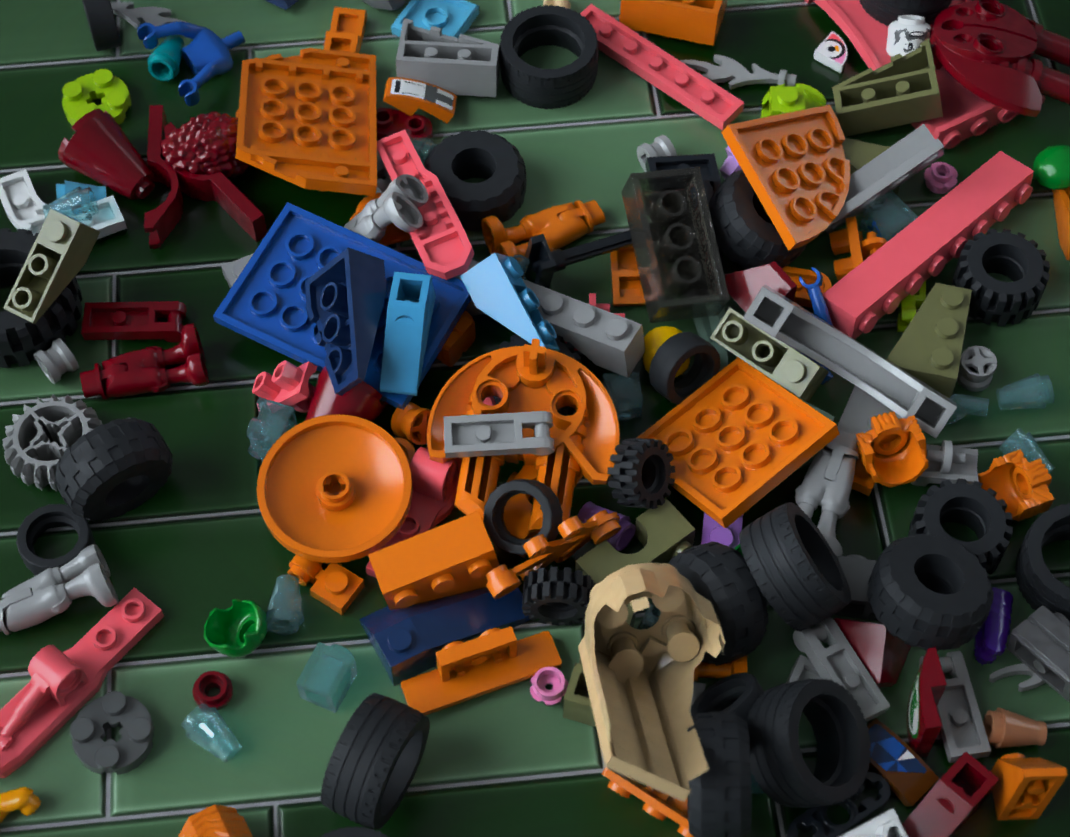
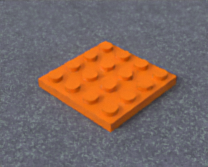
M737 357L637 438L657 439L669 447L667 453H672L674 458L670 465L675 466V472L670 474V478L675 479L674 486L672 487L726 529L839 435V430L836 423Z

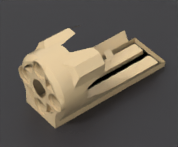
M666 563L627 565L608 575L591 589L590 601L585 612V635L578 645L605 767L685 802L691 792L688 782L709 769L696 729L694 728L689 732L687 729L694 725L690 714L694 669L701 663L705 651L715 658L721 649L724 652L725 640L712 603L698 594L691 582L681 575L674 566ZM647 597L652 598L655 607L660 610L661 615L658 622L654 626L643 630L631 627L627 623L629 615L627 605L631 602L633 612L649 608L650 605Z

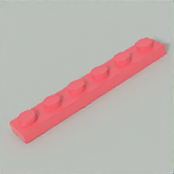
M590 4L580 13L592 24L601 52L723 131L728 124L743 112V101L593 4Z

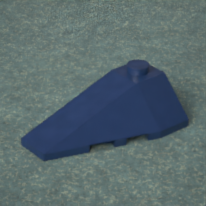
M349 247L305 281L307 314L309 320L317 325L319 330L315 336L317 343L325 347L327 353L325 366L335 394L341 396L365 380L387 292L384 260Z
M517 587L514 591L499 599H494L488 588L415 604L407 608L390 610L386 606L361 618L360 623L391 682L396 686L403 680L412 678L437 666L435 652L441 651L445 645L451 642L470 641L478 638L483 632L491 628L504 629L512 626L513 629L531 619H529V615L525 616L523 614V595Z

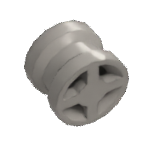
M665 135L656 137L651 144L644 143L637 147V157L645 172L647 157L677 156L674 145Z
M60 338L53 341L52 347L46 351L39 350L34 353V357L41 370L53 384L59 382L64 373L74 372L79 369L74 355Z
M972 346L964 350L960 360L958 384L968 391L978 392L986 389L991 383L997 367L995 354L983 346ZM973 367L977 373L970 370V368Z

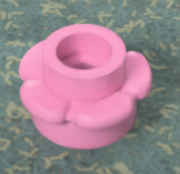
M932 163L931 167L926 168L924 172L926 186L934 193H947L957 184L958 172L948 163Z
M543 667L532 676L530 693L537 702L543 701L545 705H556L561 702L562 696H565L569 682L559 669ZM551 684L553 688L548 690L545 686Z

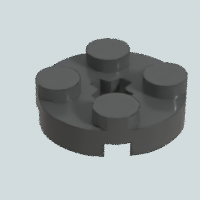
M111 691L91 701L79 712L70 726L72 746L81 763L94 773L116 772L117 775L128 773L141 765L150 754L153 746L154 723L147 708L140 701L131 696H125L119 691ZM117 726L122 727L119 731L121 735L120 740L117 742L113 739H109L106 742L103 741L107 729Z

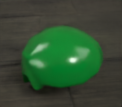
M1064 144L1050 145L1039 152L1033 163V179H1036L1040 185L1052 190L1070 187V146Z
M234 598L232 600L233 605L230 608H214L211 611L204 625V639L217 652L232 658H241L252 653L264 641L268 631L266 612L256 602L252 600L241 601Z

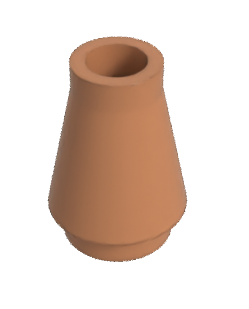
M1000 707L996 711H987L984 716L983 724L987 738L994 748L1027 745L1043 746L1046 742L1047 725L1043 721H1036Z

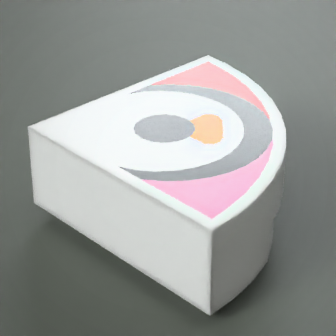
M832 31L814 51L813 59L841 73L847 59L846 44L838 34Z

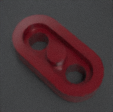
M391 108L376 109L377 141L405 129L415 149H422L431 143L433 129L432 123L427 117L418 114L409 116L400 110Z

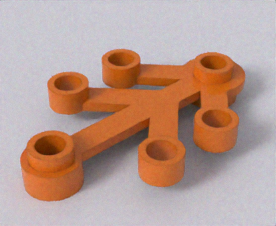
M602 510L590 517L586 523H582L578 516H573L557 527L563 539L548 542L544 534L533 537L523 545L530 559L512 569H508L506 564H503L491 570L485 576L488 580L486 584L494 599H499L520 586L519 575L524 581V577L528 576L529 572L535 571L538 573L539 568H545L553 561L560 563L568 559L591 539L595 544H600L604 540L610 539L622 529L618 523L619 515L617 512L608 514L606 510Z

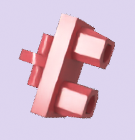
M285 360L277 365L273 375L266 371L258 374L252 393L265 400L262 411L272 416L291 406L300 413L308 412L315 389L309 383V378L316 372L317 366L308 361L297 367Z

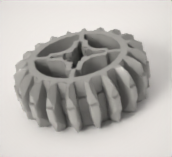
M52 394L48 402H44L37 397L36 406L31 408L24 404V414H13L12 421L14 425L5 426L7 437L2 439V445L5 450L4 458L7 464L10 465L12 473L17 478L21 477L23 483L27 484V486L35 483L36 487L42 491L50 484L51 488L57 492L58 488L54 479L59 458L64 455V451L73 445L78 438L102 425V421L98 419L97 413L92 407L87 408L86 403L81 399L74 402L68 394L61 401L54 394Z

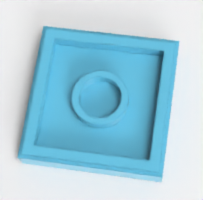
M410 0L391 25V31L393 35L400 37L403 19L406 18L413 20V26L427 30L435 26L442 28V34L459 38L460 34L464 35L479 15V6L466 0Z

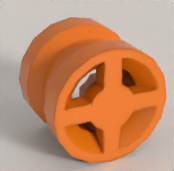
M409 402L404 410L396 408L391 419L393 433L400 438L408 439L416 445L427 444V428L431 410L421 408L412 402Z

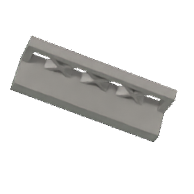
M925 124L850 175L849 191L845 204L839 215L825 230L827 235L845 224V218L858 215L944 155L943 144L939 139L935 140Z

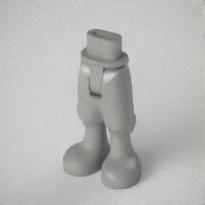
M403 174L394 179L379 198L369 201L359 214L344 225V228L375 242L380 241L385 236L387 226L392 223L405 232H414L423 224V217L418 207L423 206L428 201L427 189L416 177Z
M839 430V435L816 453L802 484L795 489L796 504L810 519L817 507L821 506V517L817 528L828 542L837 559L838 555L842 556L843 551L841 544L836 539L837 519L842 518L850 509V502L848 500L853 485L856 462L859 457L858 452H856V435Z
M96 544L90 545L62 567L47 568L38 575L4 593L0 598V632L3 631L5 635H9L11 631L17 632L38 625L66 611L72 604V600L83 596L91 595L105 607H112L118 604V596L109 579L111 573L99 547Z

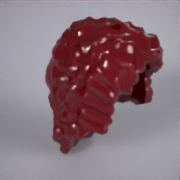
M213 111L208 114L203 113L197 117H191L189 122L182 124L179 129L174 128L173 132L167 134L166 139L160 142L166 163L173 165L174 171L185 169L192 173L204 175L221 172L226 178L230 177L233 179L243 175L251 166L235 158L238 118L232 117L228 113L221 114Z

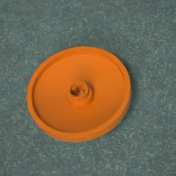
M334 414L315 417L289 429L267 452L257 478L258 505L263 520L274 538L292 553L305 559L322 563H342L357 560L383 547L403 525L412 500L411 471L401 446L382 427L366 419L350 415Z

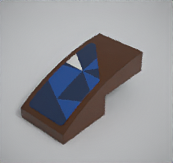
M871 719L866 724L871 743L869 770L867 771L882 775L887 780L892 792L905 807L913 806L939 778L892 730L878 719Z

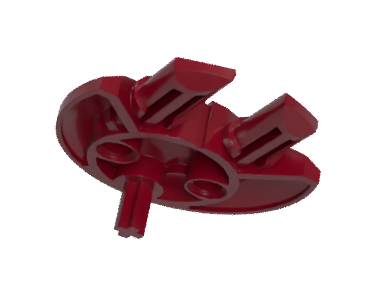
M997 0L963 2L947 7L938 14L930 34L935 69L940 70L943 66L953 78L975 95L1014 113L1037 117L1043 102L1041 94L1070 105V75L1046 67L1040 60L1031 59L1036 54L1070 67L1069 38L1043 29V25L1021 15L1016 10Z

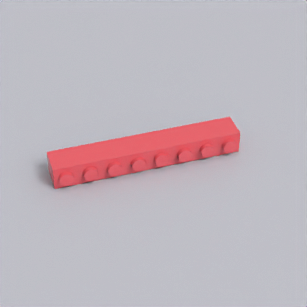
M998 152L823 293L833 326L854 340L862 333H869L881 317L886 313H893L900 302L909 294H916L923 282L931 276H937L943 270L945 264L952 258H959L969 239L973 240L974 236L980 232L986 234L993 224L997 221L1002 222L1017 204H1024L1033 191L1031 182L1034 170L1004 152Z

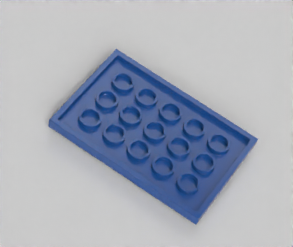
M287 202L214 313L213 318L216 323L304 364L309 361L317 366V371L321 372L325 367L327 353L324 346L318 345L315 336L319 330L316 323L309 320L307 314L305 281L348 247L384 260L387 292L365 380H363L380 392L387 307L394 271L424 275L431 274L427 273L422 262ZM431 275L436 298L419 386L471 301L463 281L453 277L445 280ZM380 392L383 395L380 399L381 401H386L387 404L403 410L414 396Z

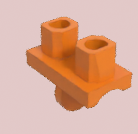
M856 216L845 218L847 228L829 233L834 256L851 252L850 257L833 261L838 281L888 242L883 237H877V233L874 231L868 232L866 234L867 239H863L862 231L858 229Z

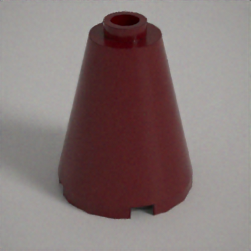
M95 109L85 114L71 127L75 134L70 141L65 137L62 140L58 156L59 160L67 167L131 200L144 199L153 191L155 187L153 183L154 173L112 115L106 110L103 112L101 109Z
M325 366L319 373L305 421L315 417L336 414L356 416L374 422L386 408L387 402L380 401L383 395L364 381L342 396L335 394Z

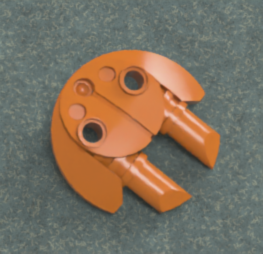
M534 338L531 345L524 344V346L501 348L483 354L465 364L446 382L433 404L428 421L427 446L429 458L432 461L444 464L455 459L446 458L443 416L547 411L552 413L553 426L549 429L550 437L554 439L555 451L552 454L544 456L514 454L460 457L462 464L454 505L461 512L468 515L478 511L484 524V507L490 494L496 489L499 469L505 461L519 464V461H524V465L535 466V469L538 471L537 480L550 487L559 499L563 511L562 522L570 518L576 476H579L581 473L592 485L607 484L612 475L607 474L608 467H614V463L609 460L611 454L617 455L615 447L619 444L620 440L619 421L608 391L588 368L563 353L540 346V340ZM490 396H496L501 399L494 406L483 403ZM564 406H569L577 412L571 416H563L558 413V410ZM531 428L522 429L523 438L534 437V430ZM535 498L533 499L529 533L540 531L543 525V512Z

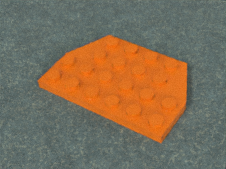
M306 48L300 50V55L283 58L279 53L269 55L266 58L242 60L235 158L304 189L375 196L377 189L376 55Z

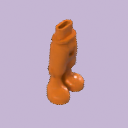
M577 200L574 204L569 202L529 214L520 220L519 225L505 228L496 216L485 217L482 219V232L490 254L495 252L513 257L521 266L529 242L520 245L515 244L544 234L550 251H553L578 240L586 234H590L593 232L594 226L604 223L606 219L596 200L586 203Z

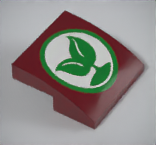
M936 647L928 648L914 679L907 706L909 747L919 757L929 755L942 728L937 705L947 683Z

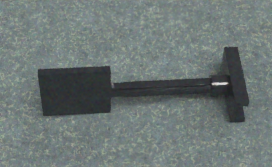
M707 179L702 182L707 204H709L714 192ZM695 183L644 198L643 202L652 224L562 251L560 249L550 251L544 234L531 237L522 264L524 273L533 270L536 273L534 283L549 289L554 272L564 270L568 265L653 239L660 240L668 262L705 252L691 193Z

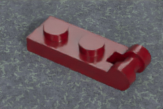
M179 301L85 303L81 333L84 340L164 339L173 343L181 342V331L184 327L182 321L186 318L187 306ZM158 318H166L168 322H158Z

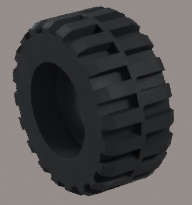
M10 228L0 229V289L15 284L39 233L33 236L31 230L18 228L17 232H12ZM76 276L36 324L9 311L0 312V368H11V364L18 363L19 367L30 365V361L35 359L34 353L39 350L46 351L52 347V342L60 338L66 343L65 336H71L78 326L76 320L81 318L83 309L81 305L83 300Z

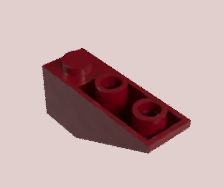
M965 751L902 824L909 837H953L990 796L999 778Z

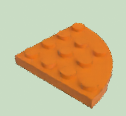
M831 105L728 124L721 132L788 251L813 241L839 215L849 191L850 160L845 159L842 146L845 136Z

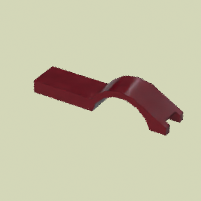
M163 105L149 106L147 162L155 175L154 182L164 184L171 191L161 205L145 213L144 230L149 232L150 249L160 248L181 219L184 209V201L177 173L171 165L166 163L160 145L161 140L165 139L164 126L168 124Z
M171 122L164 126L165 139L167 134H170L176 128ZM185 169L176 171L183 193L197 200L216 201L256 242H259L266 236L267 229L264 214L221 172L204 175L195 174Z

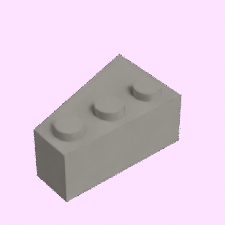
M404 18L396 56V75L400 78L414 79L438 86L455 95L497 97L499 44L460 34L459 38L442 34V28L432 26L430 30L413 26V20Z

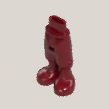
M195 323L187 324L182 328L181 342L174 347L163 350L161 347L151 346L131 351L102 361V367L100 363H95V369L80 372L84 397L90 398L101 395L102 399H108L110 397L134 396L150 392L158 393L167 390L171 384L192 383L195 386L209 384L208 370L204 362L206 361ZM183 364L175 368L166 369L170 365Z

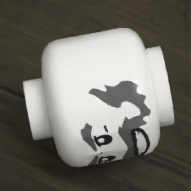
M899 15L898 20L893 21L889 25L886 52L889 56L893 57L899 53L904 56L920 48L921 42L927 39L930 40L932 27L925 22V17Z

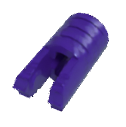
M992 588L994 600L990 607L991 610L975 636V660L981 665L992 664L997 659V655H1002L1005 652L1007 636H1009L1011 629L1014 597L1009 591L1004 589Z

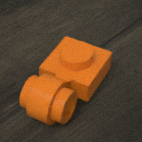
M295 555L289 562L290 569L287 571L289 577L302 586H306L308 582L314 584L310 588L311 596L341 615L345 613L365 587L364 579L338 563H330L323 570L322 562H315Z

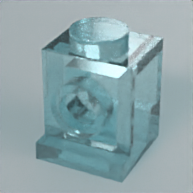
M259 397L257 401L259 415L257 418L253 417L247 429V438L250 440L248 452L254 458L264 460L272 445L285 432L296 426L297 420L294 407Z

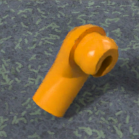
M24 786L0 793V823L10 812L17 809L23 815L31 816L41 805L40 798L33 794L34 790Z

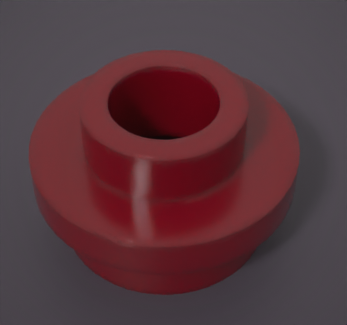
M208 671L200 675L195 681L192 694L195 702L202 709L209 711L219 710L230 702L233 696V685L229 677L224 673ZM211 688L220 689L218 695L214 697L207 696V692Z

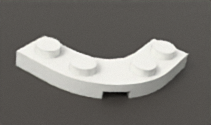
M26 169L0 178V200L9 220L17 230L18 228L31 230L33 236L39 233L50 209L100 231L97 239L127 229L125 220L113 195L81 207L67 210L58 209L41 201L35 192Z

